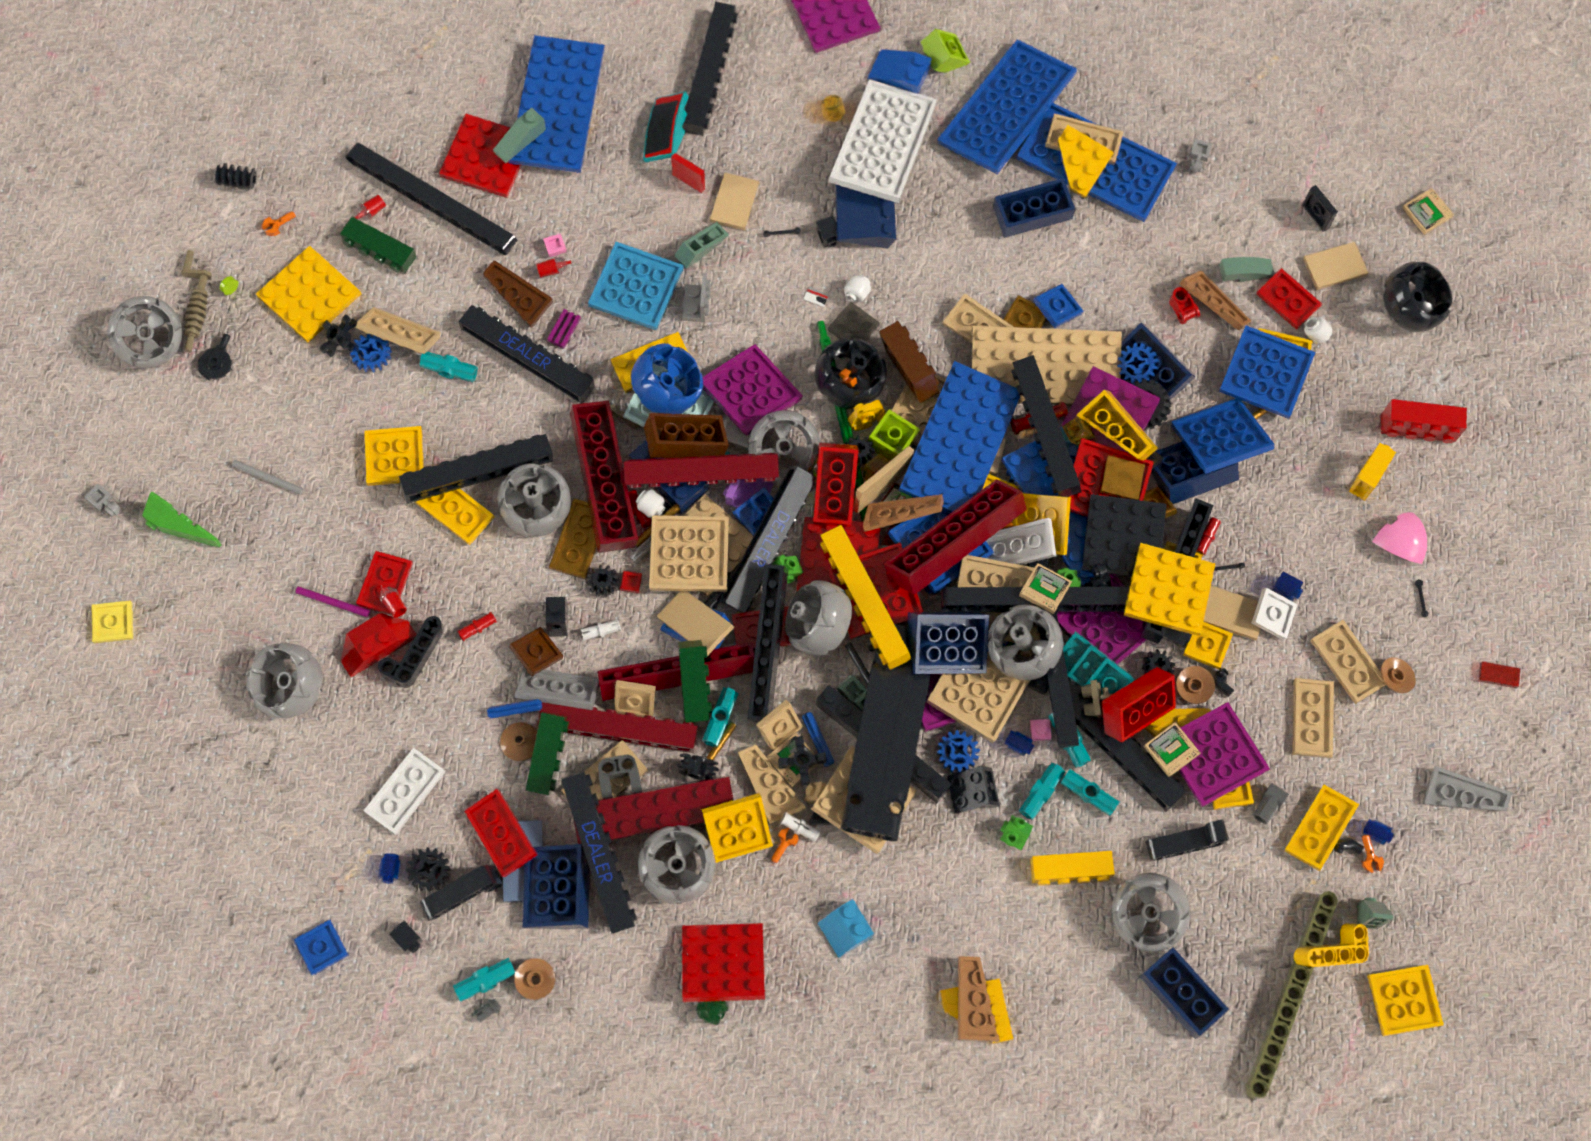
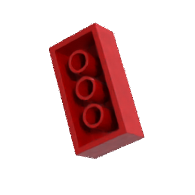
M1391 399L1381 413V434H1386L1389 437L1404 436L1407 439L1421 438L1425 441L1438 440L1450 444L1456 442L1467 429L1466 407Z
M819 442L812 512L813 522L851 525L858 460L857 445Z
M1156 667L1102 701L1104 734L1123 742L1175 709L1174 675Z

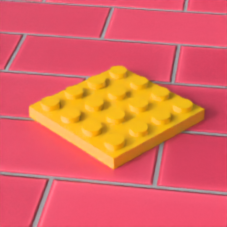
M310 245L256 293V296L307 343L324 329L322 324L326 319L331 323L361 295V291Z
M1140 543L1124 616L1200 636L1215 563Z

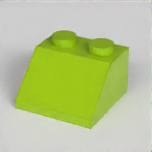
M934 29L921 41L923 51L931 58L930 65L935 71L946 73L970 63L957 35L954 33Z
M889 409L871 433L867 442L872 441L875 453L890 462L906 447H911L921 429Z

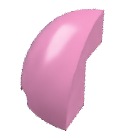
M1413 512L1398 515L1396 522L1392 525H1384L1372 541L1394 555L1419 564L1423 563L1427 551L1426 530L1421 520Z

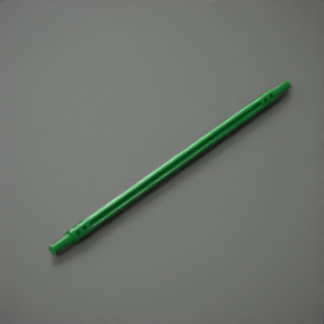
M818 321L819 342L823 352L831 341L830 337L827 336L824 321ZM834 358V360L831 363V366L837 368ZM835 406L843 444L849 442L850 437L853 438L847 409ZM858 465L856 471L855 495L857 488L864 483L861 468H859ZM868 505L860 511L862 522H864Z

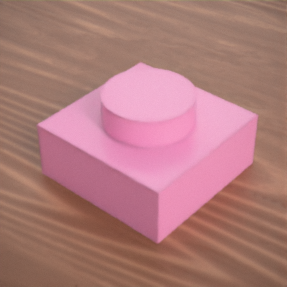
M561 233L543 239L549 258L567 252Z
M1050 719L1030 720L1031 741L1052 739Z

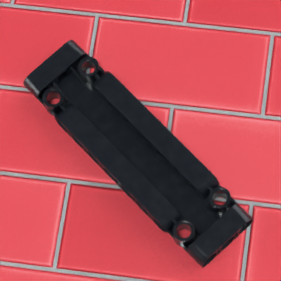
M894 624L910 654L907 627ZM876 648L847 786L848 792L840 829L853 834L895 842L898 841L904 805L908 797L931 674H914L911 660L890 670L887 664H882L879 658L880 650ZM857 798L860 804L854 805L850 802V799ZM895 806L899 809V813H892L889 808Z

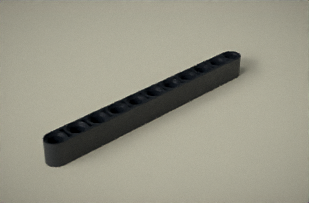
M356 142L345 156L348 162L503 255H507L518 241L507 230L359 142Z
M1048 559L1027 563L1028 567L1035 568L1037 563L1049 569ZM1057 612L1054 614L1050 613L1059 625ZM1038 626L1040 640L1048 641L1046 630L1043 626ZM1062 651L1057 665L1054 668H1050L1046 673L1059 749L1079 746L1064 651Z
M946 587L940 591L941 609L944 612H1009V609L1013 606L1037 605L1019 596L1023 587ZM1069 587L1055 612H1124L1130 587Z

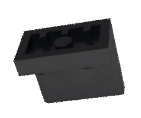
M979 766L948 775V781L951 783L950 793L954 813L960 814L984 806L990 808L1000 806L992 768Z

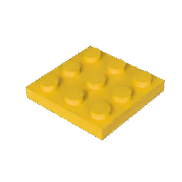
M421 426L364 431L367 486L400 483L399 476L405 472H415L424 467Z
M1023 493L1027 510L1013 520V527L1050 518L1056 554L1067 555L1071 497Z
M760 793L702 809L709 841L715 856V863L773 847Z
M1428 965L1367 976L1382 1036L1444 1025Z

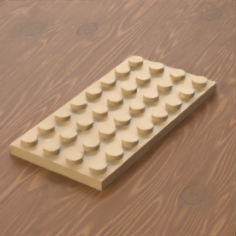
M973 326L971 368L1016 387L1019 383L1018 380L1014 381L1011 370L1014 369L1012 362L1034 355L1051 404H1059V402L1063 401L1065 404L1073 405L1093 366L1120 379L1121 368L1117 367V365L1121 364L1118 357H1121L1122 332ZM1020 396L1018 402L1022 403L1025 400L1023 396Z

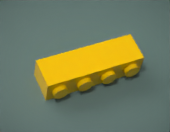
M1112 851L1032 856L1030 859L1032 883H1038V886L1050 885V882H1058V885L1069 884L1070 881L1078 880V883H1088L1090 879L1106 882L1110 881V878L1115 875Z

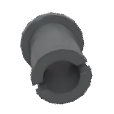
M495 998L493 1000L489 999L487 1004L473 1013L481 1023L492 1014H498L501 1007Z

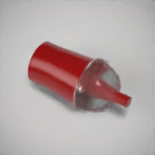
M377 194L363 204L358 205L356 209L357 216L354 218L362 221L371 220L374 215L386 207V204Z
M555 256V258L537 263L536 265L539 276L542 278L562 274L567 270V265L572 264L571 260L566 261L563 257Z
M384 584L381 585L380 601L387 607L394 618L404 615L407 608L401 600L397 589L385 587Z

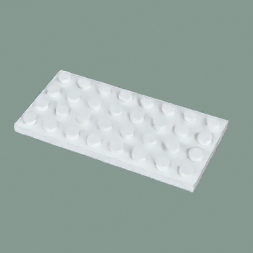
M869 79L830 174L829 182L899 203L935 109L937 99Z

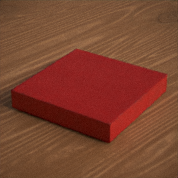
M674 153L671 157L672 175L700 193H703L705 190V171L679 154Z

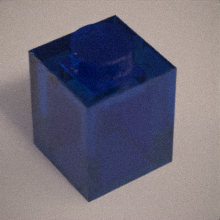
M1283 571L1273 586L1272 591L1293 601L1301 596L1303 581Z

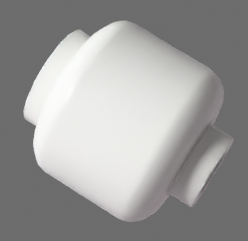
M863 275L852 276L844 286L845 297L850 302H862L871 291L870 281Z
M1317 316L1310 318L1306 322L1304 332L1310 340H1313V343L1320 344L1330 338L1332 327L1323 317Z
M652 489L644 490L636 500L637 509L649 518H652L653 515L660 516L665 509L663 506L664 498Z

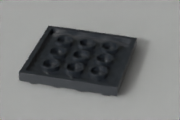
M1090 494L1081 571L1092 572V567L1100 563L1105 565L1108 574L1132 577L1140 543L1162 549L1167 504Z

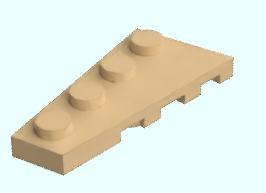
M757 745L738 752L755 793H760L766 818L770 825L780 821L785 812L792 816L806 810L805 805L797 798L793 790L789 788Z

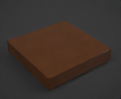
M542 627L537 628L509 645L511 651L531 676L543 671L564 657Z

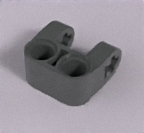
M620 755L600 761L598 769L603 799L613 797L611 779L627 776L630 777L632 793L642 792L639 771L633 756ZM630 761L633 763V766L630 769H624L622 767L623 763ZM611 765L613 770L610 773H605L602 771L603 767Z

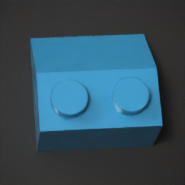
M853 899L838 907L818 922L819 927L838 958L874 936V932Z

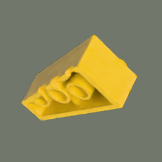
M1103 390L1077 414L1078 417L1140 460L1144 461L1158 449L1112 393L1107 390Z

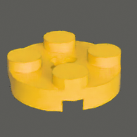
M874 400L865 405L860 403L853 408L854 412L849 416L848 421L855 430H864L873 426V421L877 420L879 422L884 417L885 410L879 400Z

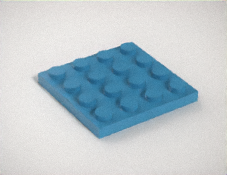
M616 241L589 299L588 306L657 331L684 270V265Z

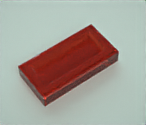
M1482 661L1480 663L1478 681L1517 689L1519 687L1521 668Z

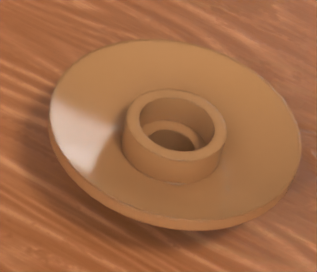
M1395 657L1388 658L1382 663L1381 676L1390 689L1397 693H1408L1414 688L1416 678L1414 671L1408 663Z
M1190 666L1183 669L1178 675L1176 689L1180 697L1192 704H1201L1212 697L1215 691V681L1211 673L1199 666ZM1191 684H1195L1197 690H1193Z
M518 722L511 724L501 735L500 746L503 753L514 761H524L531 758L537 731L527 723ZM522 737L523 741L517 743L516 738Z
M538 958L526 960L516 970L514 977L516 989L527 999H542L554 988L555 972L552 966L545 960ZM535 976L539 977V982L536 984L532 983V978Z

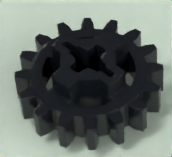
M426 847V852L419 849V855L412 854L414 860L407 862L411 866V868L406 869L407 873H411L407 878L409 881L414 880L412 882L414 887L419 884L420 891L424 887H426L428 892L431 891V887L438 890V884L445 885L443 879L450 877L446 873V871L451 870L450 866H446L449 860L448 858L443 859L445 856L443 852L438 855L437 848L433 852H431L429 847ZM427 857H434L438 860L431 861ZM420 861L421 863H420V865H419V868L416 869V866H417L418 862ZM427 866H430V867H431V869H430L431 872H430V873H427V872H426V870H427L426 867H427ZM441 870L439 877L436 878L438 871ZM426 878V879H428L430 882H423V881H420L419 879Z

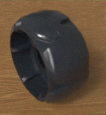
M1424 261L1408 262L1393 270L1385 280L1383 302L1388 314L1401 328L1409 332L1428 331L1443 323L1449 316V308L1452 305L1453 299L1452 291L1440 270L1432 264ZM1409 282H1412L1416 289L1410 291Z
M841 338L830 343L819 356L815 366V381L819 391L828 397L830 403L843 409H853L860 403L865 405L876 400L886 383L887 368L884 359H880L878 351L873 345L859 338L851 340ZM834 358H850L844 369L851 371L848 376L849 378L853 379L856 377L855 390L839 382L840 376L838 374L842 370L831 366ZM863 370L867 371L870 382L860 377Z

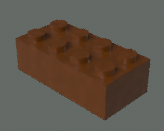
M896 321L880 330L879 334L886 353L919 404L938 394L937 385H939V382L935 376L936 372L932 365L928 366L926 363L927 359L924 353L918 351L919 347L914 338L910 339L907 327L905 325L901 326L899 321Z
M649 413L644 425L650 457L675 458L725 455L729 446L722 415Z

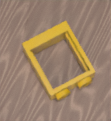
M1379 443L1366 461L1349 492L1365 501L1375 489L1396 452L1390 446Z

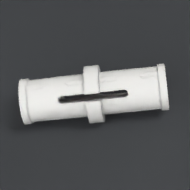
M618 619L602 624L599 622L597 623L598 625L581 629L584 641L598 636L602 638L606 634L621 631Z
M787 812L780 819L779 823L792 829L797 835L801 834L813 842L819 837L820 830L809 826L803 819L798 820Z

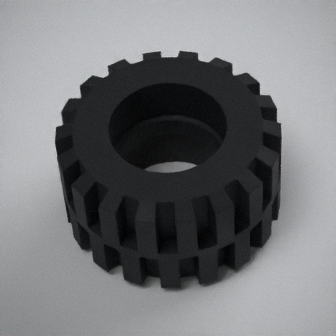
M1145 379L1140 383L1139 381L1134 382V386L1160 398L1145 429H1154L1156 425L1159 427L1162 425L1161 422L1163 420L1166 421L1168 419L1166 416L1167 414L1170 415L1171 402L1168 393L1159 383H1155L1153 380L1147 381Z

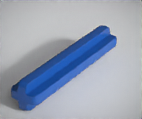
M534 699L489 707L487 715L490 718H498L538 711L542 709V701Z
M811 712L802 715V720L817 752L826 753V763L823 765L829 767L835 763L813 714Z

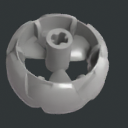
M137 296L125 300L113 311L108 322L107 332L112 349L123 361L136 367L152 368L166 363L175 355L181 344L182 327L177 314L167 303L154 297ZM137 310H152L147 324H141L137 327L132 322L126 320L131 313ZM167 323L169 331L168 340L161 349L153 340L155 335L154 328ZM144 328L146 330L149 328L151 330V332H149L150 336L142 337L140 335L142 334V332H140L141 329ZM137 334L138 338L144 341V355L130 350L124 343L122 336L126 337Z
M778 410L767 414L755 424L749 437L748 450L749 454L778 452V457L780 454L787 455L790 453L799 463L796 466L810 473L817 464L820 438L813 423L804 415L791 410ZM792 425L803 432L807 440V447H793V442L788 437ZM774 426L779 436L776 441V448L762 451L763 437ZM783 441L784 443V441H787L789 448L781 449L780 442ZM779 468V477H776L774 482L782 483L789 469Z
M529 463L516 467L502 481L498 490L497 503L503 520L512 530L525 536H544L552 533L563 524L570 512L571 495L566 480L558 471L547 465L541 466ZM526 482H529L523 488L524 494L517 491V488ZM555 489L557 504L553 506L552 512H550L542 505V496ZM526 502L530 508H534V520L531 517L528 520L521 518L515 513L512 506Z
M815 580L811 584L801 587L793 597L785 619V632L789 637L790 644L797 650L814 656H823L828 654L830 650L836 649L843 641L852 617V605L849 597L839 586L827 581Z
M1013 606L1009 609V612L1001 613L990 627L988 633L989 655L997 668L1009 677H1014L1018 680L1038 679L1044 676L1050 668H1054L1062 655L1064 642L1058 623L1049 612L1037 606ZM1033 623H1036L1039 627H1044L1048 641H1034L1030 634ZM1010 633L1016 645L1004 647L1003 642ZM1031 649L1036 654L1034 659L1027 662L1016 663L1013 660L1019 650L1028 651Z
M282 642L265 647L253 659L254 663L247 674V690L249 696L254 700L256 708L266 715L287 719L304 714L315 704L319 696V688L322 685V670L318 660L311 655L312 653L308 649L300 645ZM285 658H291L292 663L296 665L297 670L293 673L285 672L283 661ZM273 676H277V685L280 688L275 695L272 690ZM285 690L293 691L290 698L285 702Z
M683 825L661 828L645 841L638 858L640 878L645 888L655 898L671 904L690 902L701 896L712 882L715 873L713 849L707 839L693 828ZM668 842L675 843L676 855L672 856L668 862L654 860L655 854L660 847ZM693 848H695L701 858L699 875L687 869L684 859ZM681 865V869L674 870L673 866ZM669 870L673 878L681 880L682 886H679L677 889L669 888L660 883L657 877Z
M1142 873L1131 877L1119 888L1112 903L1111 913L1117 933L1127 944L1142 951L1158 952L1170 948L1183 937L1189 925L1191 911L1188 897L1177 882L1157 873ZM1161 890L1171 898L1175 906L1174 911H1162L1163 904L1159 899L1155 898L1156 891L1159 892ZM1137 892L1145 904L1142 908V914L1128 918V901ZM1151 906L1156 909L1154 912H1151V911H1150V910H1151V908H1150ZM1158 918L1169 927L1165 933L1157 936H1148L1143 932L1147 921H1155Z

